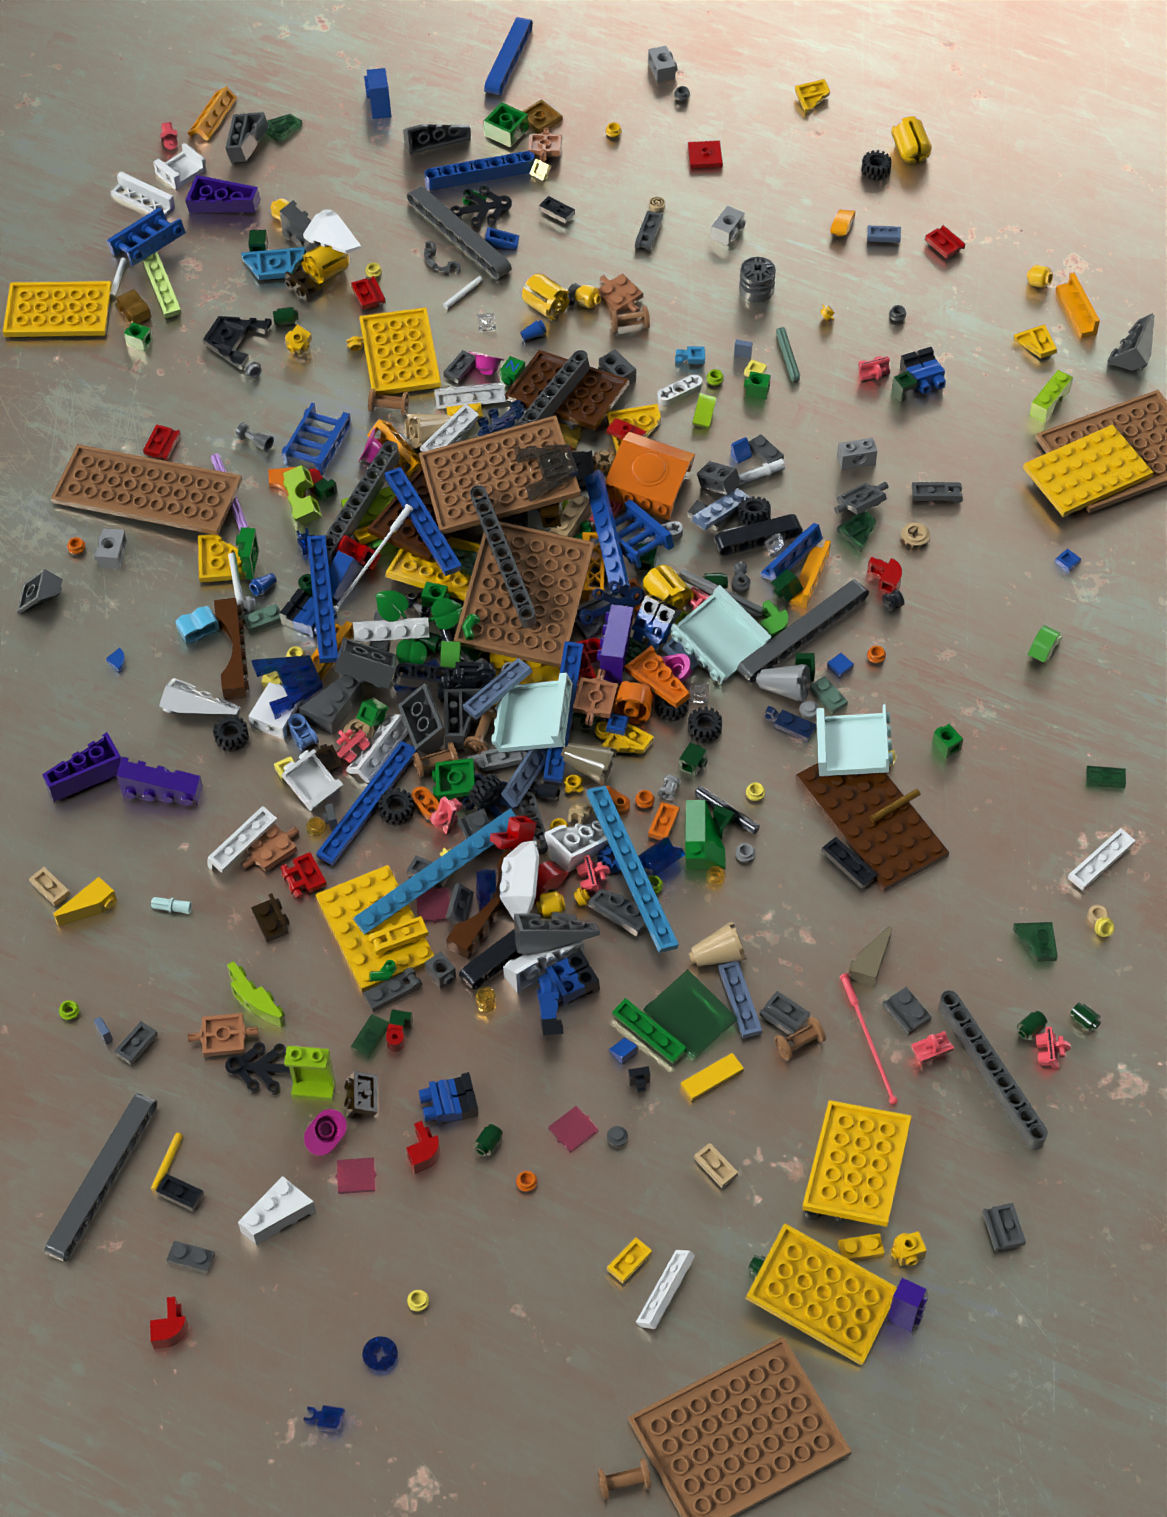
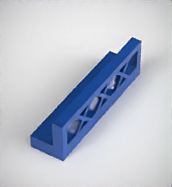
M813 523L760 573L761 577L773 581L786 569L790 571L823 539L819 524Z

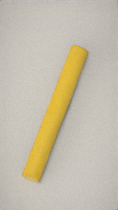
M175 1133L150 1188L154 1192H156L171 1165L183 1138L181 1133Z

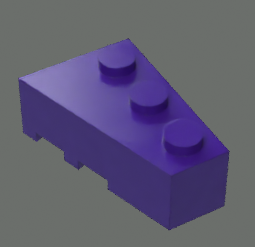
M901 1278L893 1295L887 1321L909 1332H912L914 1325L919 1327L928 1300L927 1289Z

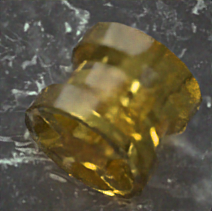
M482 987L477 991L476 1006L480 1011L490 1012L495 1009L496 993L492 988Z

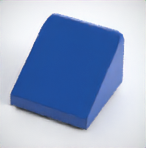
M747 437L731 444V457L736 463H741L752 457Z
M623 1038L612 1046L609 1052L623 1065L638 1053V1047L628 1039Z

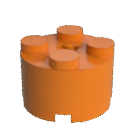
M623 681L617 689L612 712L628 716V723L631 725L641 724V721L644 720L646 722L650 717L653 702L650 686Z

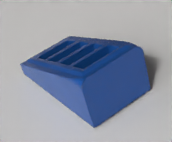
M487 227L484 240L493 248L517 249L519 235Z

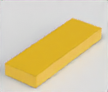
M731 1053L682 1081L680 1086L690 1100L694 1101L744 1072V1068L734 1054Z

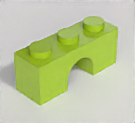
M1057 370L1032 401L1029 416L1045 423L1052 415L1056 402L1058 400L1062 402L1070 392L1073 377Z
M300 465L283 473L285 479L283 484L286 490H288L289 496L287 498L293 509L292 516L294 520L302 525H306L321 518L322 514L318 501L311 496L303 498L305 491L314 487L310 471Z

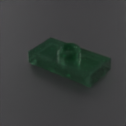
M1087 766L1086 785L1125 788L1126 768Z
M371 1014L352 1043L351 1050L369 1058L387 1031L389 1022Z

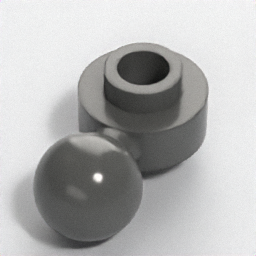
M738 561L733 566V571L736 575L732 579V588L737 593H745L750 588V579L745 575L748 567L743 561Z

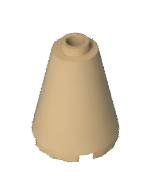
M407 414L408 419L405 420V432L407 439L412 441L411 447L414 449L420 448L451 416Z
M734 923L726 924L691 947L692 952L689 953L692 964L697 963L699 967L746 960L747 958L743 954L745 952L738 933L733 928L735 927Z

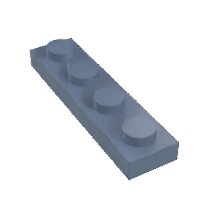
M737 488L729 495H725L694 514L692 522L707 530L736 512L741 500L744 499L746 501L747 497L749 499L751 497Z
M517 658L463 704L464 710L477 720L531 674V667Z
M544 749L529 750L501 792V795L512 808L519 805L546 763L547 752Z
M735 961L719 965L718 970L742 1039L762 1034V1028L739 962Z

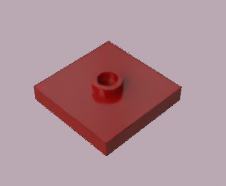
M720 140L688 142L690 169L723 167Z

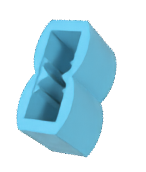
M209 606L199 607L193 613L181 615L175 621L177 630L186 644L194 643L203 636L211 635L220 629L218 620Z

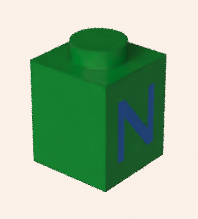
M510 356L500 369V381L507 385H512L525 369V362Z

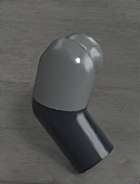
M577 283L571 284L568 288L570 292L568 293V299H570L568 306H573L576 303L574 295L576 290L581 287Z

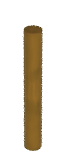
M915 789L869 816L871 822L878 821L921 795L920 791Z

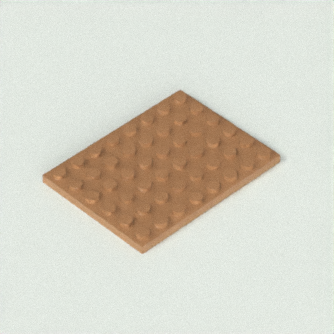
M1159 390L1036 434L1038 443L1046 453H1049L1113 424L1154 472L1151 478L1086 506L1085 508L1089 513L1167 484V400Z
M556 415L419 453L437 523L442 534L480 524L470 496V490L475 485H482L486 489L498 519L582 496Z
M499 521L534 607L537 623L532 628H524L521 625L486 536L483 533L454 642H461L463 647L561 668L565 641L570 642L594 542ZM468 615H478L480 622L472 628L475 638L467 641L462 624Z
M784 1337L628 1416V1421L681 1517H735L851 1455L852 1452Z

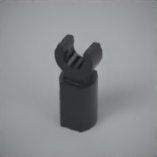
M533 781L530 786L532 789H528V792H532L541 798L558 801L560 796V787L542 783L539 785Z

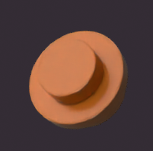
M78 537L70 539L67 545L68 551L74 555L81 554L86 548L85 542Z
M875 645L868 650L867 658L872 663H881L886 658V652L881 646Z
M641 790L636 795L635 802L640 808L646 809L653 806L655 797L649 790Z
M523 1171L517 1176L516 1185L521 1191L530 1192L537 1186V1177L530 1171Z

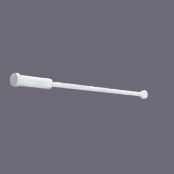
M405 505L403 511L400 513L398 518L390 527V532L388 533V535L385 537V539L374 552V554L369 559L367 564L364 566V568L353 581L351 586L345 592V594L340 599L338 604L336 606H333L334 611H336L337 613L339 612V607L341 606V604L344 602V600L349 595L351 590L354 588V586L365 573V571L370 566L372 561L375 559L380 550L386 544L388 539L394 532H396L399 529V527L402 525V523L410 514V512L414 510L410 505Z

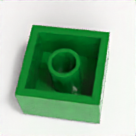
M502 102L483 121L484 136L510 148L529 129L528 114Z

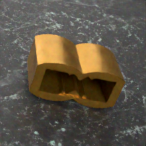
M135 289L116 297V308L120 313H123L127 322L138 324L152 317L149 306Z

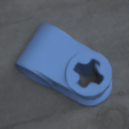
M293 714L289 717L290 734L301 752L306 747L319 743L315 731L310 727L303 715Z

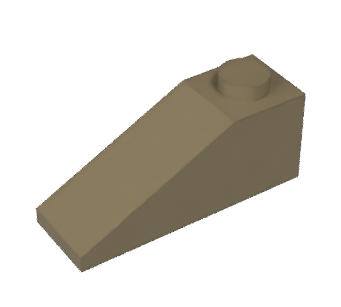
M888 926L858 953L856 961H851L849 972L852 973L851 981L871 987L875 986L891 938L892 927Z

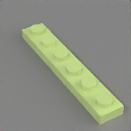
M155 252L142 260L166 319L182 313L158 252Z

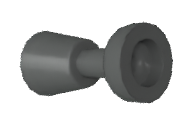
M244 422L238 425L235 432L237 439L244 440L247 437L253 440V443L264 452H268L274 443L273 436L262 433L255 434L250 431L249 425Z

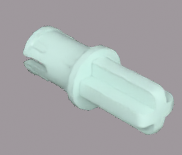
M153 897L151 908L166 910L169 913L180 912L190 914L192 902L175 900L173 897L171 899Z

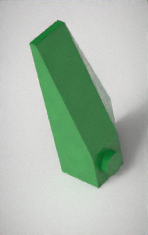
M686 800V870L726 869L725 848L705 800Z

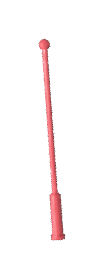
M844 973L839 978L844 985L851 1005L855 1007L889 1093V1101L894 1105L898 1102V1099L893 1095L858 1006L859 1001L850 981L849 973Z

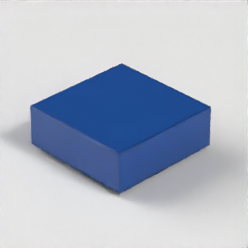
M1068 548L1055 558V563L1068 573L1081 562V558Z
M839 653L827 662V667L836 675L842 677L854 667V663L845 655Z
M611 713L606 726V732L624 736L629 717Z

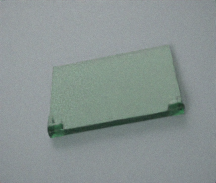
M688 969L643 1009L658 1025L686 1046V1053L692 1060H695L712 1042L738 1020Z

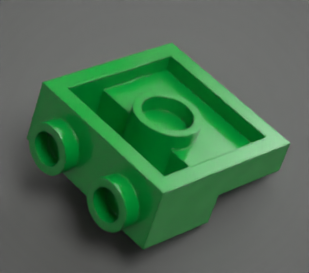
M241 527L240 534L236 535V545L239 546L238 557L242 561V571L245 572L246 579L253 580L259 555L256 529Z
M473 758L435 763V770L432 771L433 781L436 782V787H433V795L439 802L443 797H446L448 800L454 798L458 800V797L469 796L470 790L473 789L472 786L475 785V764Z

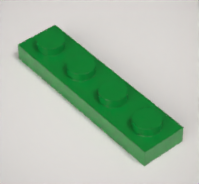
M625 998L613 1010L612 1015L673 1065L687 1051L686 1046L628 999Z

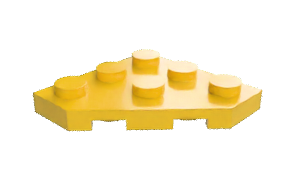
M657 404L610 411L606 415L608 426H610L615 418H618L646 431V438L661 422V415ZM612 436L617 454L622 440Z
M198 535L199 582L233 580L228 556L230 553H236L240 579H246L245 572L242 571V561L238 557V549L230 543L224 542L218 535Z

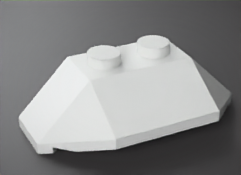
M536 841L522 842L503 859L500 899L513 920L514 914H530L529 912L534 904L539 867V853Z

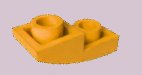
M839 209L831 225L830 233L836 236L846 235L851 229V222L855 218V211Z

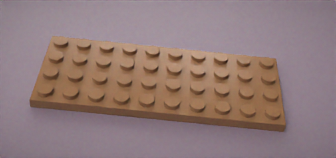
M77 444L51 496V501L55 504L218 535L243 479L241 475Z

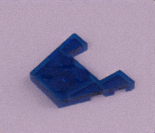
M310 655L251 660L257 677L276 671L287 695L286 697L269 702L275 719L280 718L281 714L287 709L289 711L293 709L294 705L302 699L306 700L323 688L322 681Z

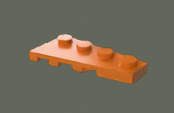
M652 645L624 666L625 672L642 684L649 685L654 693L676 709L690 698L689 691L673 675L672 670L664 664L663 659L660 655L656 654Z

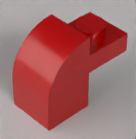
M343 535L335 550L354 558L363 567L375 552L368 546L362 545L346 535ZM378 553L367 569L373 571L381 554Z
M871 557L868 562L867 573L880 578L878 590L888 594L895 589L899 590L902 578L901 565L893 558L887 563L881 559Z
M527 816L509 817L507 832L491 833L490 841L497 845L499 849L513 851L522 842L533 840L536 822Z
M546 861L538 867L534 904L540 901L539 897L541 894L547 893L549 889H558L568 875L555 861Z
M422 1121L414 1123L415 1133L419 1142L406 1147L407 1157L415 1174L432 1167L440 1155L438 1136L432 1137L429 1127H424Z
M175 1296L167 1297V1318L150 1320V1339L154 1349L172 1347L178 1344L187 1333L188 1322L186 1317L183 1316L182 1304H178Z

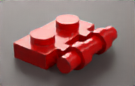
M311 852L293 859L294 866L291 868L287 864L280 867L283 872L282 877L288 882L289 890L295 895L296 899L303 897L301 890L304 888L310 894L327 886V882ZM299 874L302 880L296 882L294 876Z

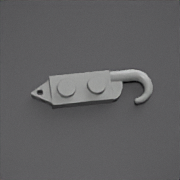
M496 748L482 751L480 754L466 756L462 759L473 758L479 769L490 771L519 765L529 750L499 752Z

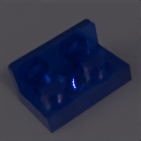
M664 837L638 855L646 874L656 876L682 858L685 852L682 848L674 847L669 838Z
M495 869L476 871V897L479 912L490 901V894L496 890Z

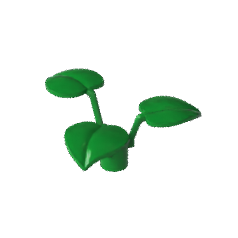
M387 590L375 595L378 613L385 621H397L401 615L403 619H407L404 611L407 610L409 603L403 594ZM448 598L438 599L431 607V613L434 617L428 619V622L435 620L436 626L439 629H450L459 622L463 606ZM411 638V641L403 639L396 648L399 664L404 662L423 664L427 657V649L423 643L419 641L414 642V638Z

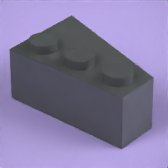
M292 200L280 210L282 233L285 238L292 240L300 247H305L309 252L321 245V243L317 241L316 243H310L303 237L311 220L307 217L308 213L305 210L303 212L296 207L297 203Z
M342 676L300 706V714L304 716L308 724L334 735L363 695L362 684L353 677Z

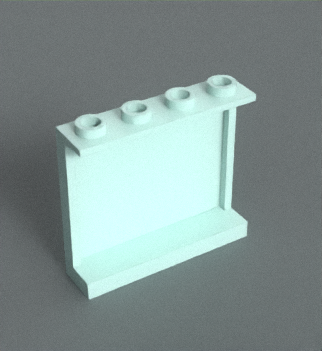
M720 585L714 589L713 594L677 625L673 624L670 630L671 637L676 642H680L684 646V650L697 660L699 666L705 668L710 673L711 678L720 684H723L737 672V667L741 661L770 641L772 637Z
M560 673L559 681L517 685L499 700L496 706L497 718L494 719L495 731L492 734V743L499 752L564 747L573 686L568 674Z
M883 704V713L825 716L824 708H817L819 776L889 772V764H893L892 753H888V751L892 750L891 739H887V737H891V725H887V723H890V712H886L885 704Z

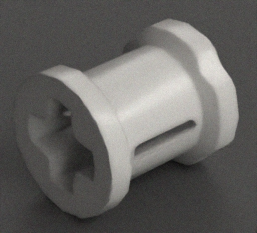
M666 775L658 795L667 801L673 800L675 790L681 784L680 780L675 776Z

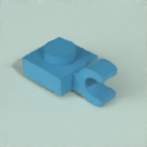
M687 346V350L677 349L675 363H682L688 360V364H705V347Z

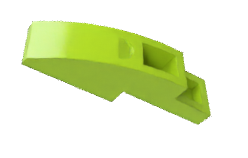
M234 961L227 964L229 975L233 979V982L230 983L232 993L238 1001L262 1020L280 1027L284 1026L283 1017L285 1013L280 1006L276 1007L274 1004L275 1000L270 991L266 992L262 986L256 988L252 980L248 981L242 966L238 967Z

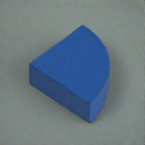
M121 648L106 658V662L117 672L123 669L125 656Z

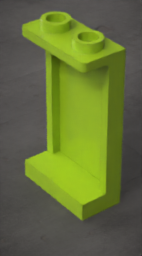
M287 1045L284 1065L289 1067L292 1077L291 1097L333 1102L336 1081L329 1049Z

